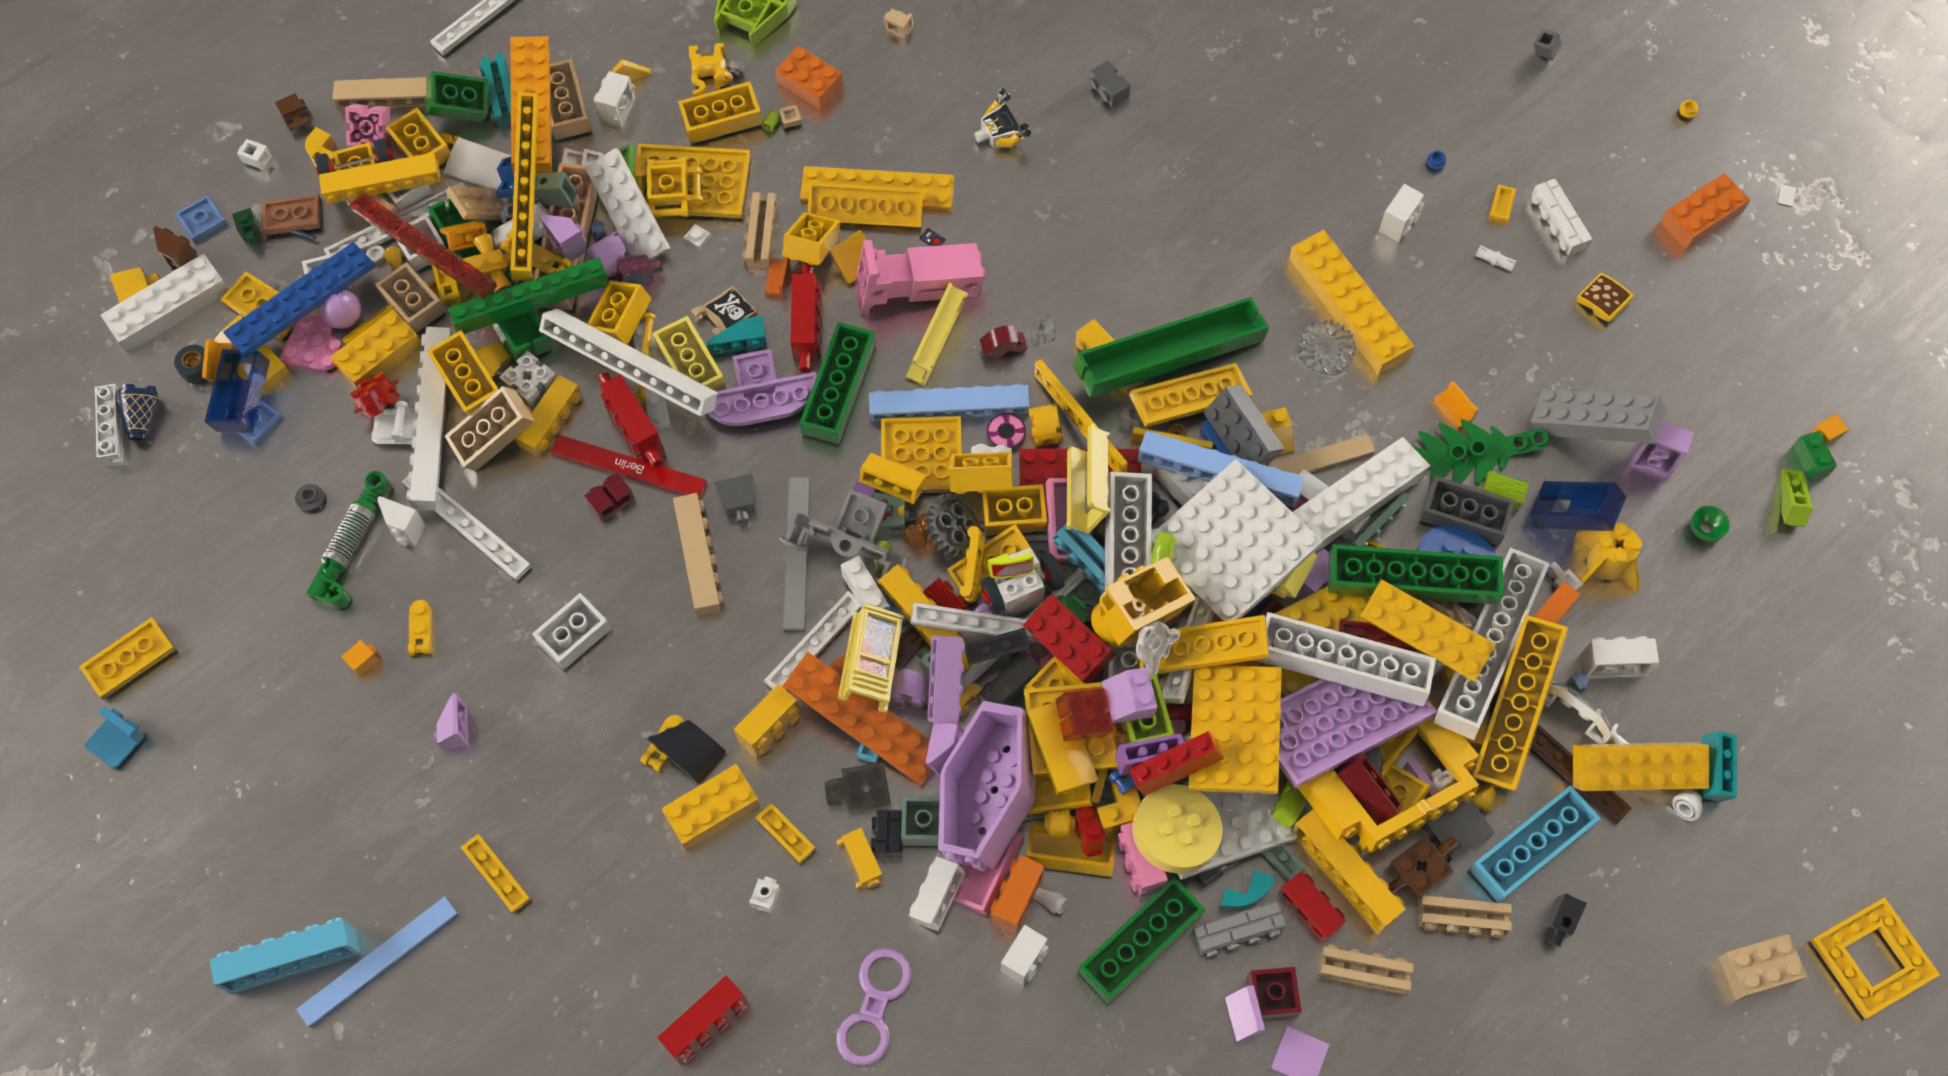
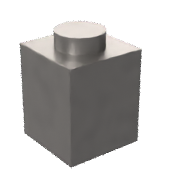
M1542 28L1533 43L1536 55L1550 60H1554L1562 46L1560 34Z

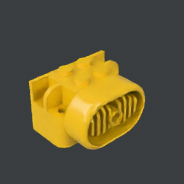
M1168 556L1145 568L1143 565L1136 568L1131 575L1128 573L1123 574L1117 579V582L1105 588L1106 591L1100 596V602L1095 606L1091 615L1092 627L1096 635L1103 642L1114 647L1127 646L1138 640L1139 631L1142 627L1154 621L1165 623L1176 617L1196 600Z

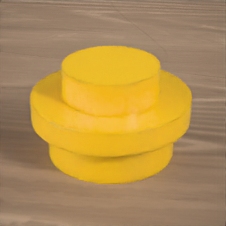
M1686 100L1679 107L1680 114L1686 118L1695 117L1699 111L1698 104L1693 100Z

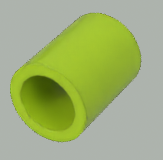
M769 110L761 126L765 130L772 132L780 119V115L774 110Z

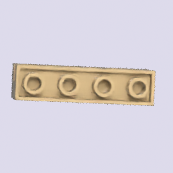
M753 192L752 200L749 199L748 201L750 216L746 218V227L749 228L748 232H745L744 242L747 246L746 249H743L742 258L746 261L747 268L769 269L777 210L775 193H768L767 198H761L760 192Z
M1424 895L1418 900V926L1424 927L1427 931H1437L1440 928L1446 929L1449 933H1460V931H1469L1470 935L1490 933L1492 937L1496 938L1505 937V935L1512 931V922L1509 921V915L1512 913V904Z
M1328 945V947L1325 946L1321 951L1318 977L1407 995L1411 990L1410 975L1413 973L1414 964L1408 963V960L1403 958L1391 960L1386 959V956L1373 953L1371 956L1363 954V951L1358 949L1346 951L1341 950L1340 946Z

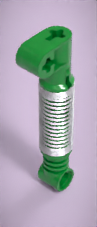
M371 471L365 477V490L360 494V498L351 504L350 511H347L348 514L344 517L342 524H340L341 526L338 527V533H335L336 536L333 537L334 539L330 543L331 546H328L329 549H326V552H324L321 559L322 564L305 593L310 599L339 610L349 605L351 601L350 594L336 581L340 573L344 572L348 567L353 554H355L354 551H357L356 548L359 547L358 545H360L364 538L365 532L369 529L368 526L371 525L370 523H372L376 515V506L379 504L378 497L386 496L391 490L390 481L380 471ZM332 591L336 596L332 597L329 593Z

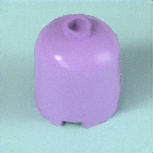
M617 231L592 244L587 250L588 260L600 257L607 278L635 266Z

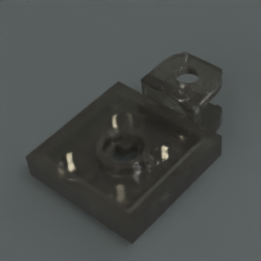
M884 762L841 769V778L828 780L824 784L827 804L830 806L847 804L848 812L891 805ZM864 782L872 785L868 792L860 789Z

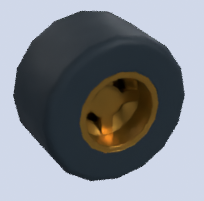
M188 345L182 348L174 358V366L184 380L193 384L206 381V379L202 378L205 348L202 346Z

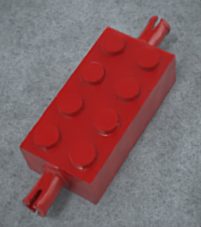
M805 263L801 265L802 274H792L790 344L794 362H800L799 371L809 373L812 371V362L817 361V354H821L819 337H821L820 319H822L820 302H822V292L820 291V281H816V274L813 273L814 266Z
M602 373L598 377L602 390L600 397L609 415L613 416L615 425L623 432L622 435L627 444L630 443L635 457H640L644 463L650 461L653 468L662 466L664 460L660 455L665 453L659 434L621 374L612 379L609 373Z

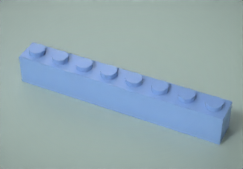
M1028 385L974 386L973 388L954 387L953 389L938 387L931 390L917 388L910 391L897 389L888 392L877 390L869 392L870 422H881V418L944 416L981 418L995 417L1002 413H1011L1016 416L1029 415Z
M1149 431L1145 432L1137 459L1138 462L1206 482L1212 481L1229 464L1237 459L1284 505L1294 508L1304 477L1296 473L1285 472L1276 467H1268L1255 461L1244 460L1235 455H1227L1214 449L1210 450L1197 444L1186 443L1177 438H1169Z

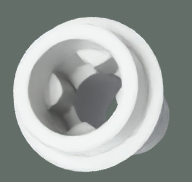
M1040 887L1034 895L1035 900L1039 901L1054 914H1062L1068 903V898L1064 897V894Z

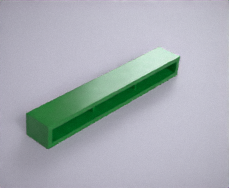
M600 257L458 304L448 308L456 332L461 330L463 334L609 284L606 271Z

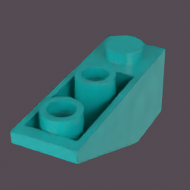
M763 316L744 318L706 341L709 353L722 354L727 351L738 352L743 349H758L762 346H767Z

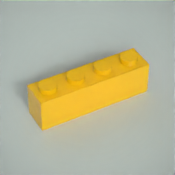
M1093 319L1076 332L1075 343L1080 350H1087L1115 341ZM1145 380L1119 388L1118 390L1123 391L1127 395Z
M560 375L555 378L531 413L535 422L515 438L519 447L537 456H540L542 451L548 448L549 441L553 435L558 433L563 420L569 417L572 407L581 399L582 393L578 384Z

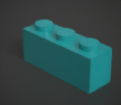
M1722 731L1703 735L1702 744L1709 745V789H1702V798L1716 802L1737 798V735Z

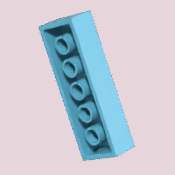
M1570 785L1477 860L1469 870L1491 896L1500 903L1592 828L1601 818Z
M334 918L327 921L328 924L321 926L311 925L306 927L304 931L298 933L296 931L288 932L278 939L268 938L255 946L245 945L232 953L229 951L217 954V957L210 959L213 983L216 987L227 993H233L360 954L356 929L345 920Z

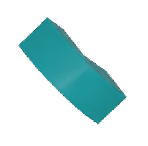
M1254 870L1247 893L1244 894L1225 888L1219 909L1224 911H1241L1253 907L1267 895L1274 883L1275 877Z

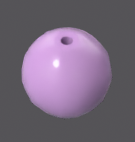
M344 289L338 294L330 296L324 304L319 306L321 318L329 326L345 329L354 325L359 319L361 305L359 299L351 291Z

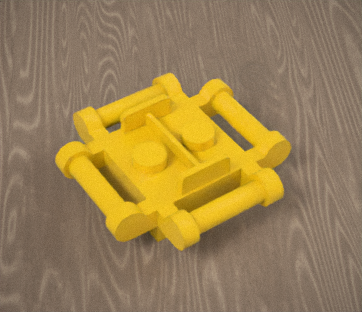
M686 157L662 161L650 159L648 160L647 170L634 172V179L643 197V181L647 179V198L644 199L655 219L656 217L669 216L689 217L688 204H703L700 182L702 169L700 167H687ZM687 176L693 177V195H688ZM681 205V208L656 210V206Z

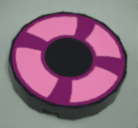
M1011 413L996 415L987 425V439L993 447L1006 445L1008 448H1012V451L1016 450L1026 439L1025 424L1018 416Z

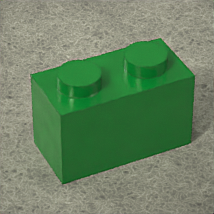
M1820 431L1801 436L1792 446L1810 481L1829 476L1838 466Z

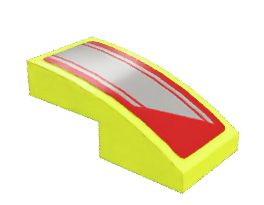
M1031 552L1010 558L1008 553L988 560L991 578H1010L1035 572L1034 558Z

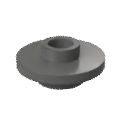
M315 484L302 486L295 495L296 504L305 511L317 509L324 501L323 490Z

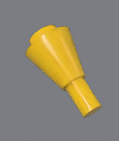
M397 247L387 248L383 256L391 270L394 271L402 265V250Z

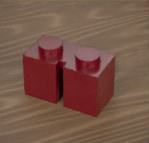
M618 473L607 477L602 486L593 487L584 495L588 505L601 521L634 499L632 490Z

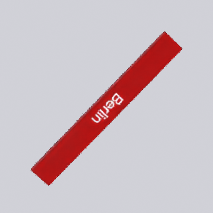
M559 434L550 450L552 455L610 473H618L620 476L682 495L697 493L699 500L707 484L706 479L663 466L653 468L650 462L644 463L640 459Z

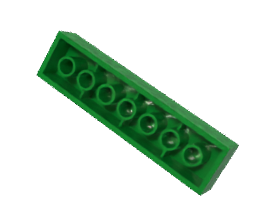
M1334 544L1329 551L1328 593L1372 596L1382 579L1415 599L1497 605L1504 596L1503 556Z

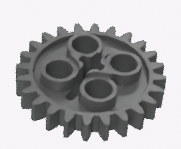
M951 493L942 494L932 500V503L927 506L929 510L925 512L928 517L924 519V522L929 524L925 527V530L931 532L928 538H934L932 545L937 543L939 545L938 551L944 549V555L951 553L952 558L956 556L959 558L966 557V550L970 546V537L967 531L971 526H976L982 533L985 532V529L980 527V525L984 524V521L978 519L981 514L975 513L977 507L972 508L971 501L965 502V496L959 498L957 493L953 496Z

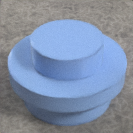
M1578 670L1574 671V674L1570 677L1578 690L1588 689L1587 684L1590 682L1584 672L1580 673Z

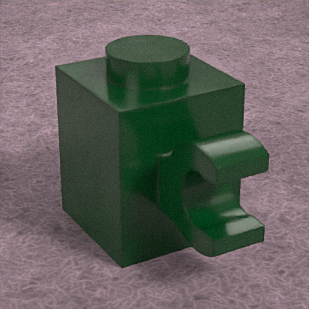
M248 208L233 213L232 216L236 229L242 239L249 241L250 246L258 244L256 237L263 234L252 209Z

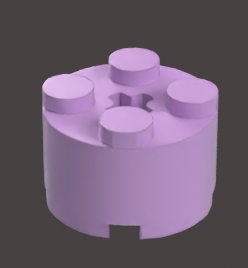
M894 669L890 693L892 702L900 705L909 702L913 703L912 707L924 710L929 700V680L923 678L924 674L917 671L901 669L898 672L897 669Z

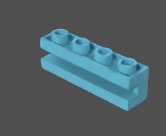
M1066 523L1052 536L1054 544L1057 548L1067 553L1070 562L1079 566L1083 576L1087 580L1092 581L1097 586V591L1102 595L1105 592V550L1090 534L1073 528L1068 530Z

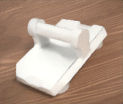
M396 401L395 408H383L384 412L374 417L373 442L377 444H412V436H416V431L413 430L414 419H418V414H415V408H408L407 402Z

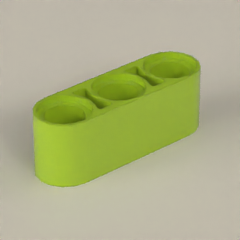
M1288 780L1270 816L1286 829H1289L1297 821L1307 799Z

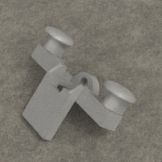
M853 489L848 491L835 527L796 511L793 512L789 522L790 528L787 536H780V541L784 545L801 551L808 549L806 545L802 544L806 533L831 541L835 551L843 556L856 555L865 547L862 555L885 565L881 576L874 575L876 582L897 564L900 567L906 568L910 559L873 543L888 504ZM847 530H850L862 536L858 539L846 533ZM845 539L851 543L849 551H844L841 548V542Z

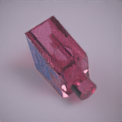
M645 254L617 260V281L639 284L643 288L653 284V274L663 271L659 260L650 263Z

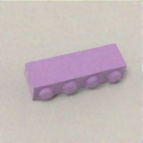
M932 635L927 719L929 722L958 723V718L961 717L962 709L959 706V698L963 693V687L960 684V679L964 672V665L961 663L962 654L965 651L963 637Z

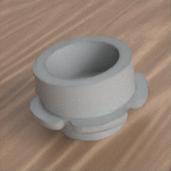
M731 61L730 65H727V69H729V73L732 76L739 77L744 74L745 66L741 63Z

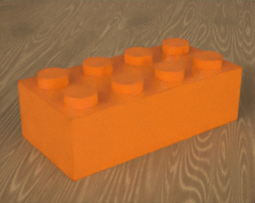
M1724 173L1669 208L1660 223L1685 249H1688L1743 213L1750 199Z

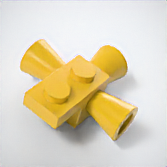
M482 234L476 237L473 243L481 254L463 258L462 260L468 278L472 279L483 276L485 281L492 279L494 292L512 287V284L505 276L507 267H511V255L509 253L502 255L500 249L494 251L491 234Z

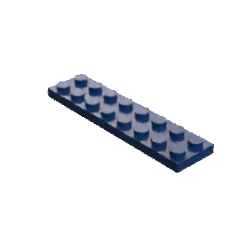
M352 242L231 325L223 333L246 358L324 304L330 296L338 294L370 272L376 265Z

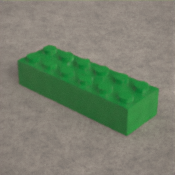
M837 322L799 423L801 434L835 444L840 443L876 345L874 331Z
M1173 877L1078 966L1077 972L1109 1005L1204 914L1205 908Z

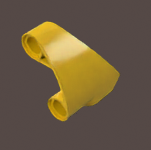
M502 342L475 350L492 378L500 367L505 366L511 361V356Z

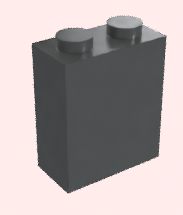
M1472 800L1469 802L1462 801L1454 810L1450 812L1446 810L1438 819L1428 821L1423 827L1424 836L1426 835L1437 847L1452 835L1456 838L1454 843L1459 841L1462 845L1446 857L1448 864L1490 839L1495 833Z

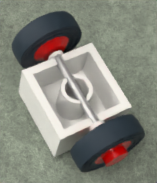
M1031 548L1009 555L1010 558L1031 552L1034 558L1035 569L1042 583L1043 580H1046L1053 591L1060 590L1065 586L1062 567L1052 553L1041 556L1040 562ZM990 576L981 580L982 598L993 614H998L1005 610L1004 600L997 585L1014 577L995 578L994 580Z

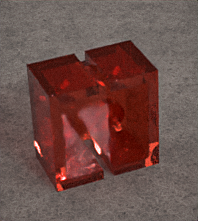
M1105 688L1065 692L1055 699L1059 718H1064L1069 713H1072L1071 716L1060 722L1064 742L1102 738L1114 731L1110 712L1105 711L1109 708Z

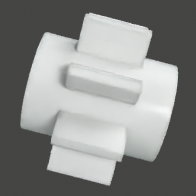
M1439 768L1429 776L1439 792L1455 784V779L1448 770L1442 772Z

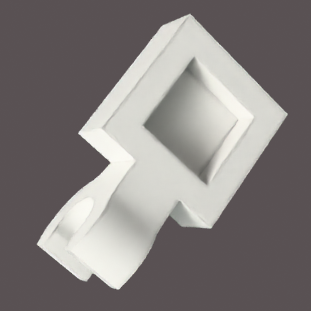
M1553 562L1546 571L1550 577L1556 579L1552 583L1556 588L1563 581L1575 590H1578L1583 585L1570 569L1564 572L1556 562Z

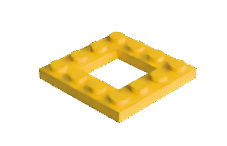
M1885 897L1810 940L1864 1019L1869 1018L1940 976L1937 969ZM1878 929L1905 968L1872 987L1845 947Z

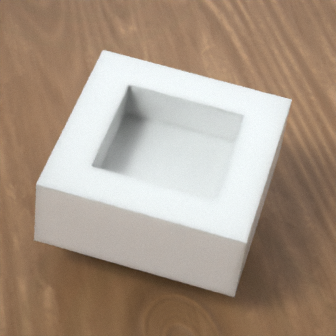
M695 224L684 236V241L700 251L711 238V234Z

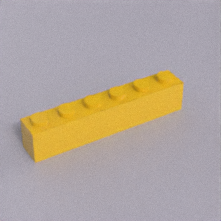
M434 152L319 175L321 194L327 204H336L341 201L356 200L388 192L393 193L398 190L413 189L418 186L433 185L441 182L439 163Z
M897 564L878 580L877 585L911 623L914 602L937 605L931 598L928 599L923 594L924 590L919 583H914L911 580L909 571ZM912 625L930 647L932 635L963 637V641L965 640L961 632ZM964 651L961 663L964 665L963 674L974 665H968Z

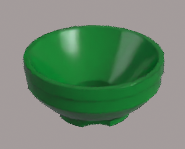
M1714 506L1698 508L1693 513L1690 521L1693 533L1699 539L1707 542H1715L1722 539L1728 533L1730 527L1729 519L1725 512ZM1701 524H1709L1712 532H1704L1701 529Z

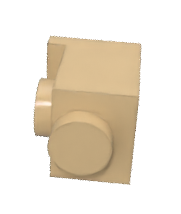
M892 8L884 16L885 30L905 38L913 27V14L909 13L906 15L904 12Z

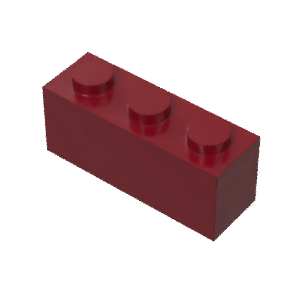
M1364 753L1342 766L1338 773L1339 778L1349 788L1353 796L1363 806L1377 826L1400 813L1403 807L1402 802Z

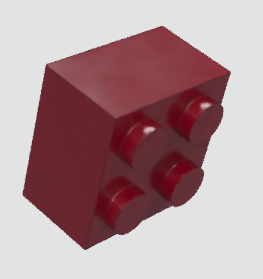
M1295 967L1251 970L1249 972L1248 983L1249 986L1254 985L1263 1020L1298 1017L1301 1014Z

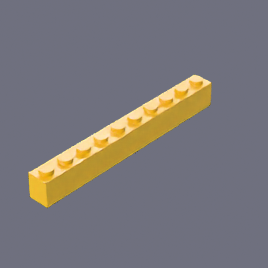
M518 92L511 246L512 280H532L538 93Z

